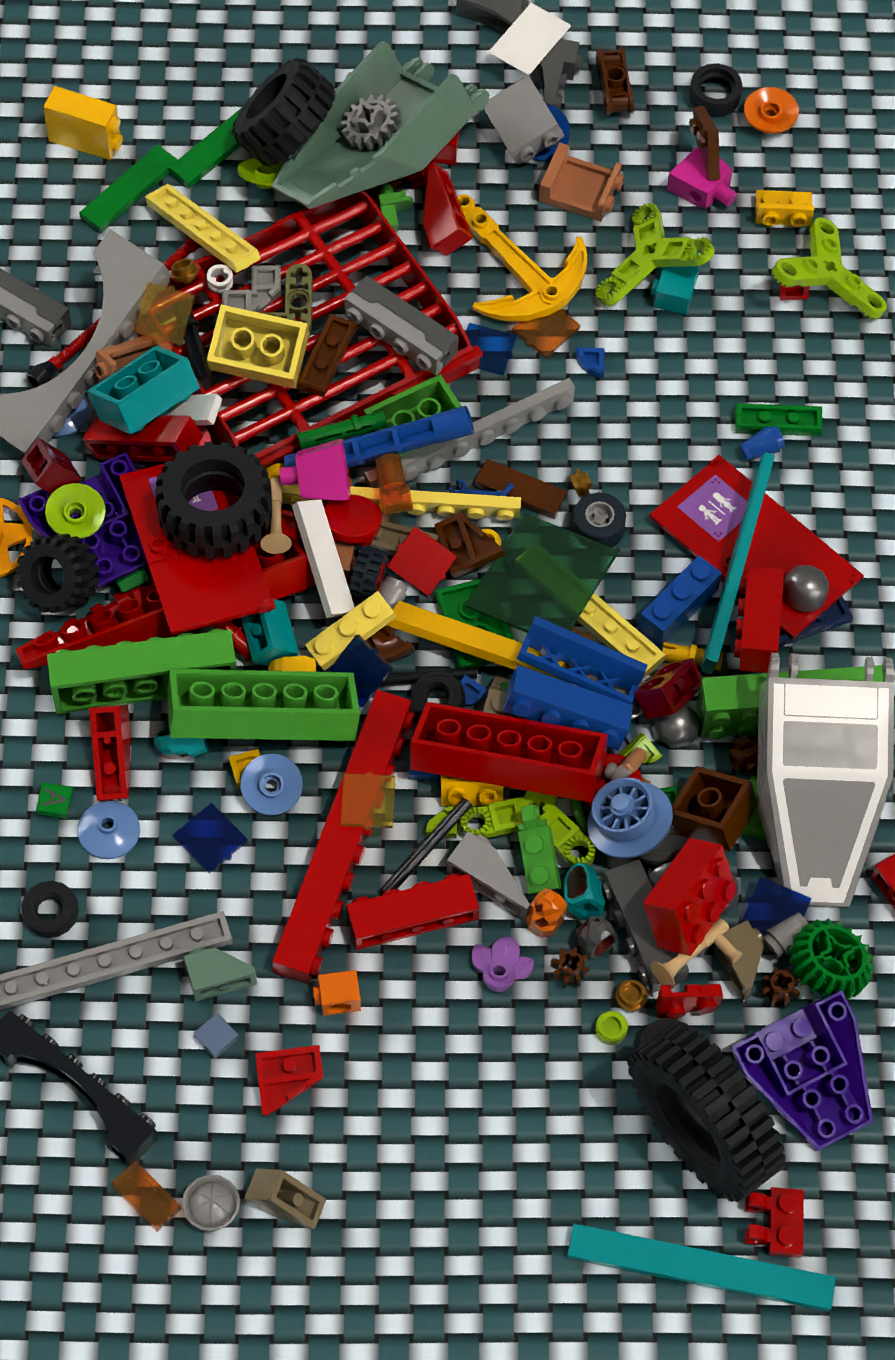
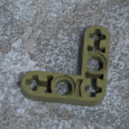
M305 264L292 265L286 273L285 312L262 313L296 321V317L301 318V322L308 324L309 337L312 333L313 302L311 269ZM301 275L303 276L302 288H297V276ZM296 298H303L307 301L303 307L297 308L291 305V302Z

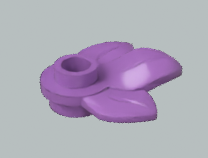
M512 937L498 939L492 948L476 944L472 950L474 968L483 973L485 984L494 992L506 991L514 983V980L527 978L534 968L533 959L520 957L519 944Z

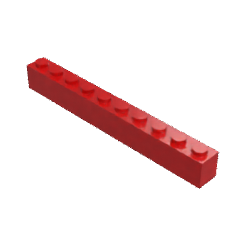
M376 690L273 958V974L308 985L313 975H319L323 964V958L320 957L323 947L328 948L333 938L334 930L330 929L333 920H339L345 903L341 899L344 891L350 892L355 878V874L352 873L355 863H361L365 852V846H362L365 836L370 837L373 832L375 819H372L375 809L381 810L386 794L382 792L385 782L391 783L396 766L392 764L395 756L400 757L403 752L405 739L402 737L405 729L411 730L415 719V713L411 712L412 700Z

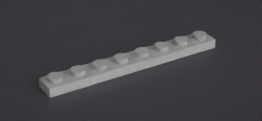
M567 378L473 422L474 434L415 449L364 473V487L391 489L403 481L408 482L415 479L424 471L439 468L444 462L454 457H462L473 448L480 445H488L495 438L505 433H514L522 425L531 421L537 422L554 410L565 409L574 400L575 386L570 378Z
M224 911L1 974L0 1011L184 958L185 955H189L192 950L197 948H220L233 944Z

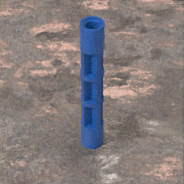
M462 406L431 415L430 417L401 425H394L390 428L344 440L347 468L474 434V427L467 406ZM296 453L284 456L285 467L296 466Z

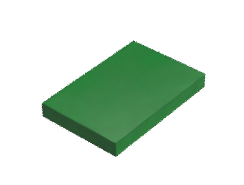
M492 576L434 590V597L440 615L513 640ZM452 648L458 668H478L493 664V662Z

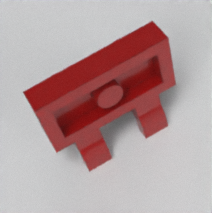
M771 1187L769 1196L757 1192L749 1194V1198L745 1199V1212L768 1213V1229L761 1225L749 1224L748 1230H745V1245H768V1255L801 1258L803 1255L804 1190Z

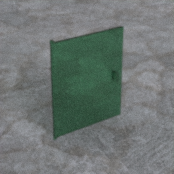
M525 513L503 546L506 555L494 560L468 600L466 608L528 633L535 616L571 631L620 552V548L613 549Z

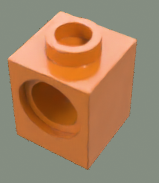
M356 970L318 975L319 986L313 987L315 1006L321 1005L323 1016L361 1011Z

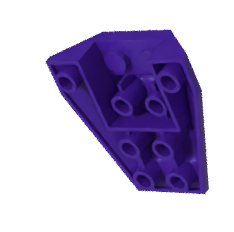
M126 452L100 463L99 475L80 482V484L92 487L101 495L106 509L105 519L99 530L93 535L81 539V544L87 543L91 547L89 553H95L97 558L94 560L95 566L99 565L100 572H96L99 584L94 586L97 589L142 567L148 566L119 479L121 474L136 471ZM44 489L18 499V503L31 527L42 537H48L58 534L50 528L46 520L45 507L50 496ZM75 512L70 517L78 519L81 517V514Z
M842 990L794 1011L746 1036L730 1047L745 1078L816 1151L873 1122L857 1019Z

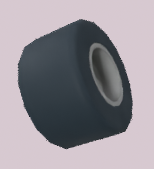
M597 492L586 495L579 500L574 508L572 521L574 537L580 545L590 550L602 551L611 549L620 542L624 535L626 523L625 508L617 498L610 494Z

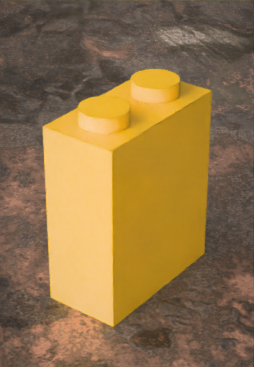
M57 86L53 87L43 106L49 141L111 160L114 152L119 151L123 141V135L120 134L121 119L118 117L117 105Z

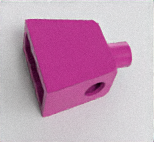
M698 146L669 172L667 190L702 209H707L716 200L728 207L737 197V193L730 188L732 169L719 157L720 179L709 181Z
M343 439L300 450L295 456L296 466L280 468L282 486L299 484L301 498L325 500L350 499L351 491Z

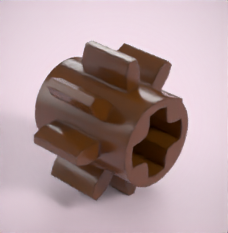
M745 735L733 740L735 745H732L733 749L728 751L733 768L737 772L740 770L742 772L746 771L747 775L756 773L758 769V739H749Z
M574 947L572 951L566 952L561 948L559 950L560 959H551L550 966L557 969L553 972L552 979H560L563 982L564 988H567L568 984H576L580 987L582 982L581 976L589 977L590 969L584 966L588 962V955L581 956L577 953V947Z
M775 966L772 970V977L768 975L763 976L761 983L768 987L762 990L761 996H768L772 1007L776 1004H783L788 1008L790 997L798 999L800 991L795 989V987L799 985L801 979L792 976L790 973L791 968H787L786 971H779Z

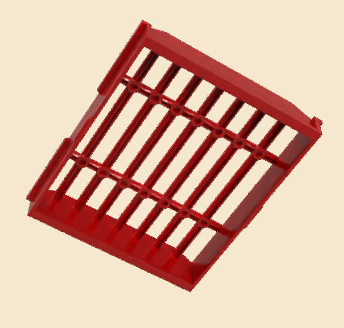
M365 190L311 209L305 207L244 239L258 250L260 260L237 273L231 269L233 276L305 241L312 244L316 250L315 252L281 268V280L286 279L287 270L294 264H305L310 267L318 262H322L327 265L330 272L313 280V293L334 282L339 283L345 291L312 308V321L345 305V297L355 288L348 275L387 257L394 268L372 279L384 286L401 277L409 289L397 294V296L406 302L416 298L423 307L422 313L459 337L458 353L439 373L445 382L449 384L479 368L483 352L478 345L472 347L459 319L371 197L365 193ZM356 216L365 226L327 246L319 236V234ZM371 236L379 246V248L342 266L333 256ZM213 254L194 261V264L198 265L199 273L192 282L180 284L179 282H174L171 277L169 278L167 287L157 294L152 301L150 310L145 315H142L135 324L134 332L138 338L157 332L172 344V352L181 356L189 354L185 343L175 348L168 337L178 332L177 319L161 326L154 315L172 307V305H175V302L186 300L200 292L205 293L211 302L193 311L196 321H200L214 313L219 314L222 297L219 292L214 293L208 287L207 272L214 265L226 264ZM218 275V277L215 276L216 282H223L226 280L224 279L223 275ZM252 282L237 290H252ZM285 294L279 296L261 313L275 312L285 307ZM296 298V299H294L291 303H293V302H295V301H297V300H299V299H301V298ZM296 317V321L301 322V318ZM214 329L200 335L203 347L211 343ZM320 333L308 338L305 353L314 348ZM371 335L349 346L341 363L377 345L384 346L389 356L331 384L325 397L311 394L294 403L286 392L292 388L267 383L269 387L219 411L214 425L203 426L210 433L211 441L214 444L221 445V442L230 443L231 447L236 448L239 446L238 444L286 420L293 421L299 432H304L348 420L350 416L355 414L357 417L363 416L364 409L436 375L428 370L415 372L407 360L409 357L398 354L387 342L382 339L378 340ZM393 366L398 367L406 377L309 426L301 412ZM234 375L206 390L198 382L200 388L191 395L217 394L220 396L252 379ZM272 398L278 399L283 409L234 434L226 424V421ZM297 433L254 455L265 468L274 464L284 463V456L301 450Z

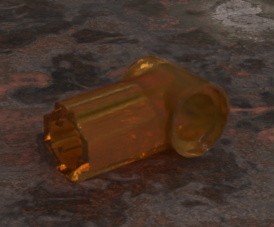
M390 453L375 459L381 488L379 489L383 515L412 511L413 504L409 484L405 482L400 455Z

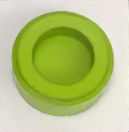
M608 1011L599 1016L595 1032L597 1038L602 1043L617 1045L625 1039L628 1023L622 1014Z

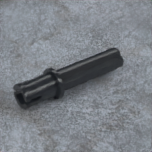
M179 300L175 302V305H172L178 322V334L184 338L197 380L204 381L210 379L212 372L208 366L207 357L198 332L200 323L194 318L190 301Z

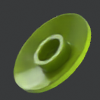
M255 158L248 159L238 165V174L244 180L256 184L258 188L270 189L284 162H279L276 166H265Z
M71 483L59 487L50 495L46 503L45 515L48 525L55 533L59 535L70 534L71 537L77 536L83 539L99 530L104 522L106 509L103 498L95 489L85 484ZM75 512L81 514V517L78 519H73L70 516Z

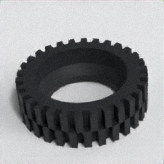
M675 1022L629 1055L627 1065L630 1067L628 1073L633 1078L631 1083L638 1090L636 1092L638 1099L645 1104L643 1109L646 1114L653 1118L652 1124L656 1130L662 1132L664 1135L662 1138L666 1144H670L674 1148L673 1153L677 1158H682L685 1161V1167L690 1172L694 1171L697 1179L702 1184L706 1182L708 1189L713 1193L717 1191L719 1197L727 1198L730 1202H739L785 1166L784 1145L779 1142L781 1139L779 1132L773 1128L775 1125L774 1120L765 1113V1110H767L765 1104L756 1098V1090L752 1085H747L744 1081L745 1075L741 1070L736 1071L733 1067V1061L727 1055L724 1057L721 1054V1048L715 1043L711 1045L709 1038L705 1034L699 1035L698 1030L693 1026L689 1028L686 1023L682 1022L680 1024Z

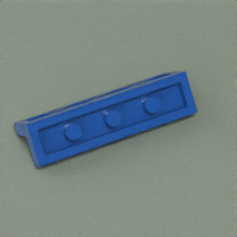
M537 616L534 617L517 656L518 660L572 684L628 704H632L635 696L634 692L637 690L648 666L645 663ZM528 647L541 652L543 656L538 657L527 652ZM562 661L564 663H567L570 666V668H563L559 666L557 662ZM585 674H592L596 676L599 681H593L587 678ZM613 686H619L628 690V695L616 691Z

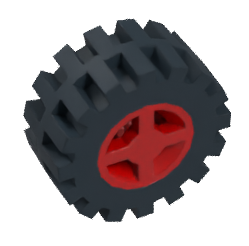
M365 545L362 547L351 577L349 589L352 598L364 601L378 591L379 584L385 577L388 561L387 551Z

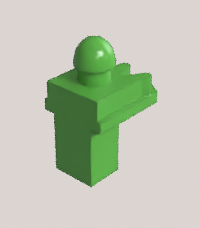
M386 183L381 187V195H378L377 205L394 231L398 232L399 223L396 212L410 210L414 202L412 197L406 196L405 190L395 192L393 186Z

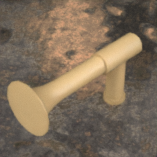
M274 477L270 479L272 494L270 533L261 539L260 546L267 553L281 554L290 549L292 541L282 533V484L280 478Z
M719 919L712 925L705 935L703 942L698 945L691 956L679 953L675 958L663 964L653 961L650 967L659 983L670 985L671 989L675 987L674 977L676 973L712 943L730 959L731 963H735L743 953L738 951L723 936L729 930V926L725 920Z

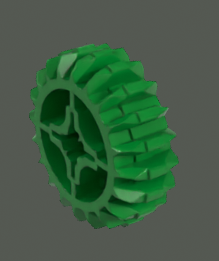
M829 918L823 922L817 919L811 924L803 926L800 933H797L793 938V944L788 952L791 956L789 965L795 967L793 976H798L802 979L800 986H809L810 994L818 992L821 999L841 990L847 1000L851 999L852 996L859 995L870 982L874 966L871 964L874 956L867 953L869 945L861 943L862 935L855 936L852 933V927L843 928L841 921L833 925Z

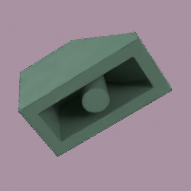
M205 947L192 950L189 955L184 956L185 967L195 1002L257 985L256 971L253 966L215 947L210 949Z

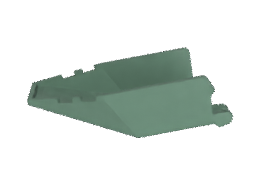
M381 41L335 89L336 97L332 102L331 110L327 113V117L318 126L317 131L308 138L309 140L298 148V151L293 154L292 158H288L284 162L272 184V188L311 209L420 172L477 111H482L486 107L490 99L489 92L482 88L481 90L477 89L478 87L471 83L464 88L459 77L454 74H450L439 87L429 83L428 81L434 75V66L427 62L425 64L422 59L415 57L402 67L390 45L385 41ZM370 95H374L375 99H378L380 95H384L386 100L391 98L401 113L399 117L402 123L396 125L399 130L396 133L390 134L391 138L389 141L383 140L382 147H379L378 144H374L372 150H369L367 146L362 150H359L356 145L351 147L341 131L343 130L341 122L346 120L343 114L352 111L350 105L358 106L360 98L368 101Z

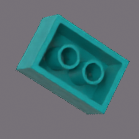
M156 345L87 390V393L100 421L132 434L141 431L153 419L165 415L168 409L178 402L187 400L200 386L188 358Z

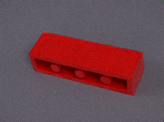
M96 415L82 440L95 459L109 460L126 452L131 461L167 462L170 460L173 462V456L182 450L184 453L188 451L187 447L194 444L198 446L203 435L196 426L195 421L186 415H163L147 423L141 431L132 434L100 421Z
M748 566L747 578H741L739 596H745V598H739L738 616H743L744 618H737L736 637H742V639H735L734 657L740 658V671L768 673L770 656L772 653H778L784 569Z
M451 874L442 881L434 883L424 881L415 884L410 889L402 891L391 889L384 892L382 896L374 898L359 897L350 904H346L347 918L356 950L479 919V905L469 874L462 876L460 874Z

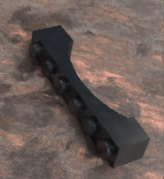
M10 1010L0 1020V1060L10 1069L15 1064L47 1071L77 1089L93 1105L103 1120L109 1133L104 1138L107 1149L130 1168H133L158 1140L155 1122L146 1114L141 1113L138 1115L130 1109L131 1103L120 1093L113 1095L106 1089V1082L95 1073H92L90 1076L82 1069L83 1064L71 1053L67 1056L57 1049L59 1045L51 1036L46 1033L41 1036L34 1030L35 1025L25 1015L21 1014L18 1017Z

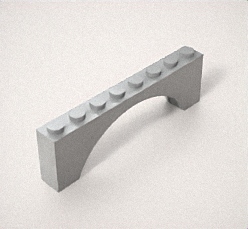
M111 229L93 252L101 270L104 295L98 325L84 351L65 371L47 383L23 392L0 394V439L23 455H26L38 437L48 443L53 435L63 428L67 416L80 405L83 395L89 386L97 382L94 369L96 351L120 344L124 339L130 337L137 321L150 310L154 298L169 283V278L172 274L163 263Z

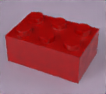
M689 838L643 901V906L658 948L691 956L698 945L703 942L705 935L712 925L718 921L726 905L734 898L737 891L736 884L734 883L723 845Z

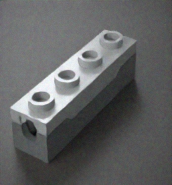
M0 268V318L12 329H19L28 334L34 342L38 344L43 343L52 348L72 324L69 308Z
M367 275L345 297V315L350 321L356 322L357 325L360 324L369 330L376 339H382L387 342L398 354L406 355L424 371L428 370L437 376L442 368L458 353L459 337Z

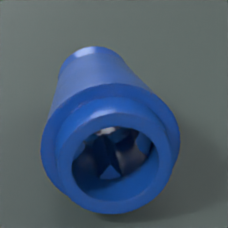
M767 425L739 446L747 461L762 457L765 452L770 454L780 452V448L785 447V441L776 425L772 427Z

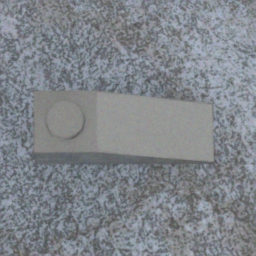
M467 832L447 859L446 872L450 875L460 874L461 876L469 874L474 890L526 921L530 903L496 849L485 837L481 835L475 836Z

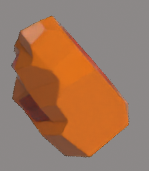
M545 888L534 897L526 917L529 930L541 938L554 936L567 913L568 905L565 900L551 889Z

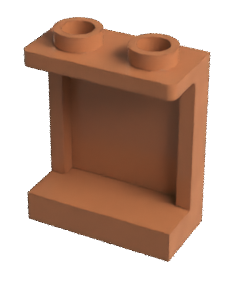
M559 142L541 181L539 202L602 222L605 213H610L613 208L615 190L620 191L625 178V175L621 174L622 164L616 162L614 169L611 170L569 156L570 146Z
M154 332L96 351L94 369L97 376V384L156 345L172 352V344L160 334Z

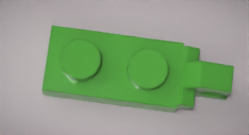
M538 805L523 806L521 809L524 823L518 824V835L528 893L536 894L545 888L551 890L561 889L552 829L548 826L547 819L541 820Z

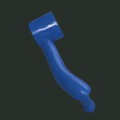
M458 479L456 480V485L459 491L449 488V493L506 496L514 489V485L509 483L503 491L466 489L465 482Z

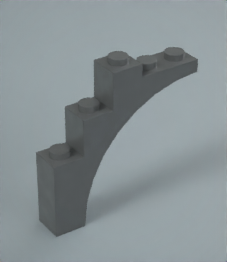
M457 0L456 16L477 21L503 35L529 6V1ZM560 39L535 68L541 84L544 102L559 110L562 104V95H559V91L565 90L567 80L573 81L575 71L581 70L583 54H579L580 42Z

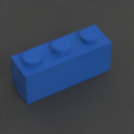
M699 555L640 613L638 631L661 648L664 642H667L719 590L722 573Z

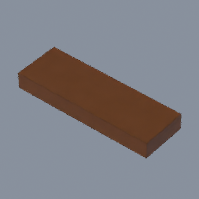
M332 314L329 315L297 381L298 389L325 397L357 330L356 322Z
M488 458L475 480V487L485 491H503L509 483H512L514 489L506 496L521 497V506L552 519L556 518L567 497V491Z

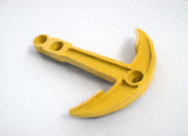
M462 194L458 196L471 234L481 244H485L529 292V294L514 300L513 295H508L491 301L474 302V311L502 321H531L557 312L572 300L582 286L587 269V251L582 237H576L574 248L565 260L564 269L557 276L551 278L499 230V225L482 208L475 207V202L469 195Z

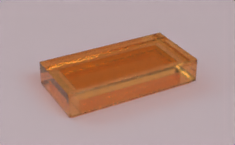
M137 1161L112 1182V1187L156 1232L181 1210V1206Z

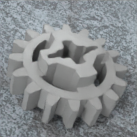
M370 95L368 101L360 98L358 106L350 105L352 111L343 114L346 120L341 122L343 127L341 131L351 147L356 145L359 150H362L365 146L372 150L374 144L382 147V141L385 139L389 141L391 138L390 134L396 133L399 130L396 125L402 123L399 117L401 113L391 98L386 100L384 95H380L378 99H375L374 95Z

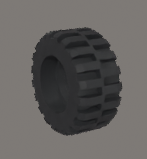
M293 58L292 61L285 62L272 75H269L245 102V106L240 110L238 118L235 119L233 124L234 140L262 165L276 166L279 162H284L309 140L308 138L317 131L318 126L327 117V113L331 110L332 102L336 97L333 84L306 59Z
M213 441L204 442L205 445L203 446L194 444L187 447L188 451L183 453L181 450L175 454L173 462L167 461L162 467V472L157 477L155 496L159 525L163 529L165 537L169 541H173L175 547L181 551L187 549L190 555L199 557V554L205 555L206 559H215V556L223 555V558L232 557V553L236 551L240 554L249 549L250 543L255 545L262 538L261 533L264 534L270 525L269 520L272 518V494L268 472L254 454L247 455V450L240 446L233 448L230 443L226 442L216 445ZM213 489L226 490L240 498L232 506L219 511L201 510L188 503L197 494Z

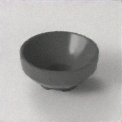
M668 833L656 848L642 856H638V858L647 864L649 869L654 870L666 862H672L688 841V838Z

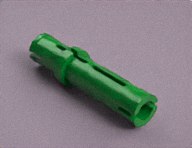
M383 410L359 417L355 414L345 421L304 432H297V438L300 448L303 450L337 439L361 436L368 432L386 429L387 422Z

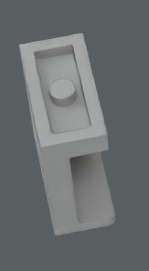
M529 75L490 98L484 108L517 165L532 160L536 154L547 147L556 145L565 136Z

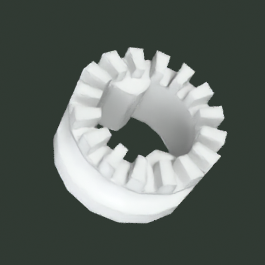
M218 264L208 270L207 282L210 290L214 291V293L219 292V294H222V290H230L233 287V274L228 266ZM218 275H223L224 279L226 280L223 282H216L215 276L218 277Z

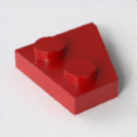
M690 984L685 985L684 991L672 992L670 985L660 986L655 1005L658 1018L679 1019L690 1012L698 1011L699 1014H707L715 1011L717 1007H720L723 999L721 985Z
M320 1045L255 1053L263 1117L269 1116L324 1078Z

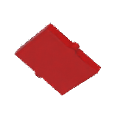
M415 526L405 541L398 544L399 549L387 567L430 597L440 581L447 578L446 573L458 556Z

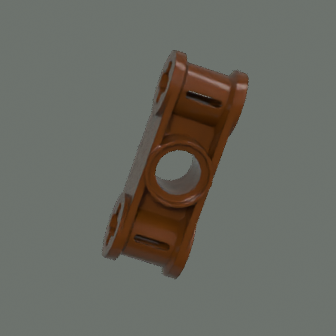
M619 47L618 50L602 51L601 48L596 49V68L600 77L605 115L610 116L613 112L625 111L633 114L634 95L628 76L625 48Z

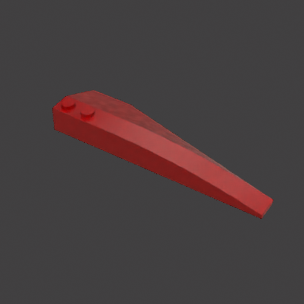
M261 539L254 545L272 599L278 600L293 593H300L306 590V588L315 585L308 557L299 542L297 545L292 544L288 551L281 554H271L264 551L260 546ZM149 576L147 582L126 592L121 591L114 595L115 601L103 607L99 603L90 608L91 614L80 620H76L73 617L64 622L60 631L56 633L48 631L15 650L23 669L48 666L47 654H52L62 649L71 651L82 650L92 645L104 647L116 645L122 641L133 643L146 641L152 637L170 638L179 634L171 636L152 576Z

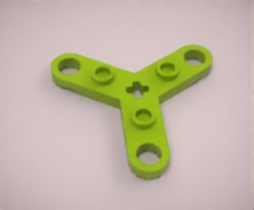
M653 203L643 204V207L640 206L639 210L636 209V213L632 215L636 250L611 272L612 275L606 278L605 282L602 281L601 285L597 286L595 294L605 306L616 304L636 285L640 284L656 267L700 266L707 263L714 255L715 249L708 238L704 237L701 239L700 237L697 239H691L690 237L665 238L661 212Z
M816 218L809 227V233H811V256L779 259L771 269L773 278L775 280L778 279L777 283L781 282L782 286L786 285V287L790 286V288L796 285L801 287L826 285L851 306H857L861 313H865L864 316L868 315V318H873V320L879 319L887 310L885 300L866 285L858 275L851 273L842 265L839 231L835 224L826 218Z
M526 791L523 797L489 803L487 806L473 807L461 818V830L464 835L470 832L475 836L481 835L485 838L519 832L518 824L524 823L521 807L533 804L538 805L539 808L542 806L540 818L541 820L547 819L548 826L552 829L555 852L570 866L580 862L591 865L595 859L596 849L592 841L556 806L558 796ZM473 818H480L485 822V825L480 830H474V828L468 827L467 823ZM576 846H583L589 852L580 859V857L576 858V856H573L571 850Z

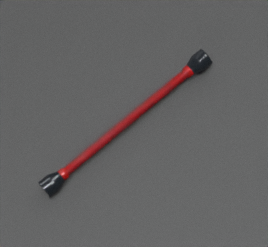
M189 237L184 242V245L166 259L163 264L170 272L172 270L171 266L175 262L185 259L187 255L194 253L199 248H202V246ZM99 319L57 354V356L37 364L26 373L28 382L36 388L52 380L63 367V364L81 350L84 345L89 343Z

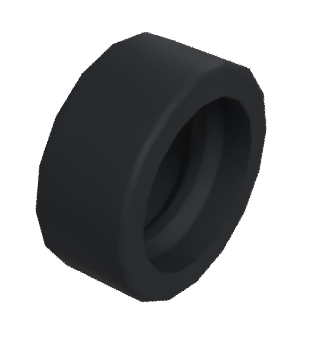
M714 63L700 67L693 74L690 83V103L693 107L704 106L710 117H724L732 113L738 107L743 88L741 77L736 70L728 65ZM708 82H718L729 87L732 93L725 98L714 99L703 94L700 87Z

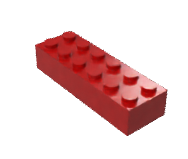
M426 702L410 742L411 770L592 803L606 764L608 734Z

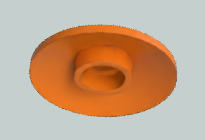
M775 87L760 88L752 92L744 104V116L747 122L753 128L764 133L776 134L787 131L796 123L799 115V107L795 98L788 92Z

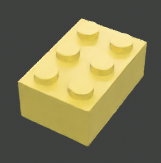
M221 304L207 357L208 366L213 371L296 389L310 334L308 324Z

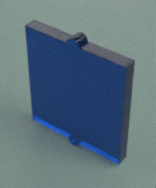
M469 323L466 335L472 347L478 345L483 352L478 369L504 375L509 359L513 358L512 350L517 335Z
M357 634L328 672L354 673L358 704L360 707H364L393 670V667L378 654L377 648L373 649Z
M212 802L196 816H190L189 822L173 834V837L209 874L225 860H231L232 854L248 842V839Z
M760 877L752 897L747 899L749 905L741 923L748 920L752 928H757L761 934L766 935V930L794 916L798 912L804 917L812 898Z

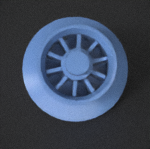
M635 778L615 779L604 785L593 799L587 821L588 834L594 846L605 855L619 859L635 858L650 852L665 839L672 825L673 810L666 794L655 785Z

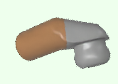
M637 747L619 766L615 763H609L604 770V777L611 781L627 778L646 760V752L642 748Z

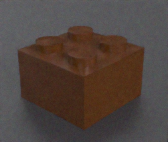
M696 766L672 805V826L675 834L688 839L694 838L721 844L724 850L731 851L757 807V798L751 781Z

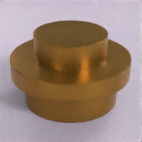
M182 259L171 266V278L174 282H179L180 284L192 282L199 273L198 265L194 264L192 259Z
M579 468L576 469L575 473L569 475L578 497L590 494L589 489L593 488L587 471L581 473Z
M626 980L618 986L615 997L622 1009L633 1012L645 1006L648 993L645 986L639 981Z

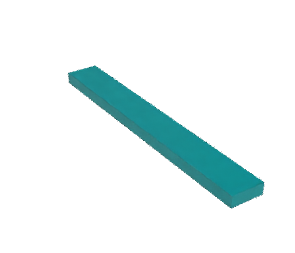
M767 452L762 455L756 467L700 667L702 672L708 674L713 672L719 660L775 455Z
M575 1223L573 1224L567 1255L568 1259L827 1312H830L832 1309L836 1277Z

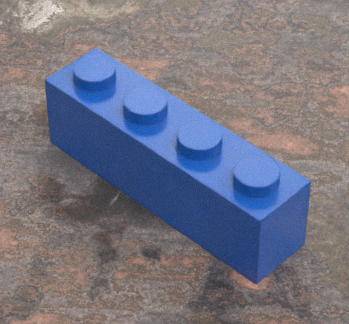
M517 665L507 685L503 711L528 720L608 734L607 747L618 751L630 729L633 705Z

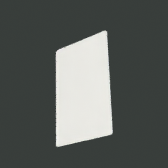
M531 3L489 50V53L530 75L571 25Z

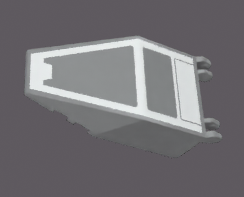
M772 653L767 679L759 688L757 813L766 835L765 839L771 851L785 904L850 907L893 779L895 681L893 659L885 658L883 661V682H873V657L865 658L864 681L797 678L798 655L791 653L788 659L789 678L778 677L780 666L779 653Z

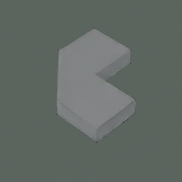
M281 265L252 266V290H222V305L261 313L281 296Z

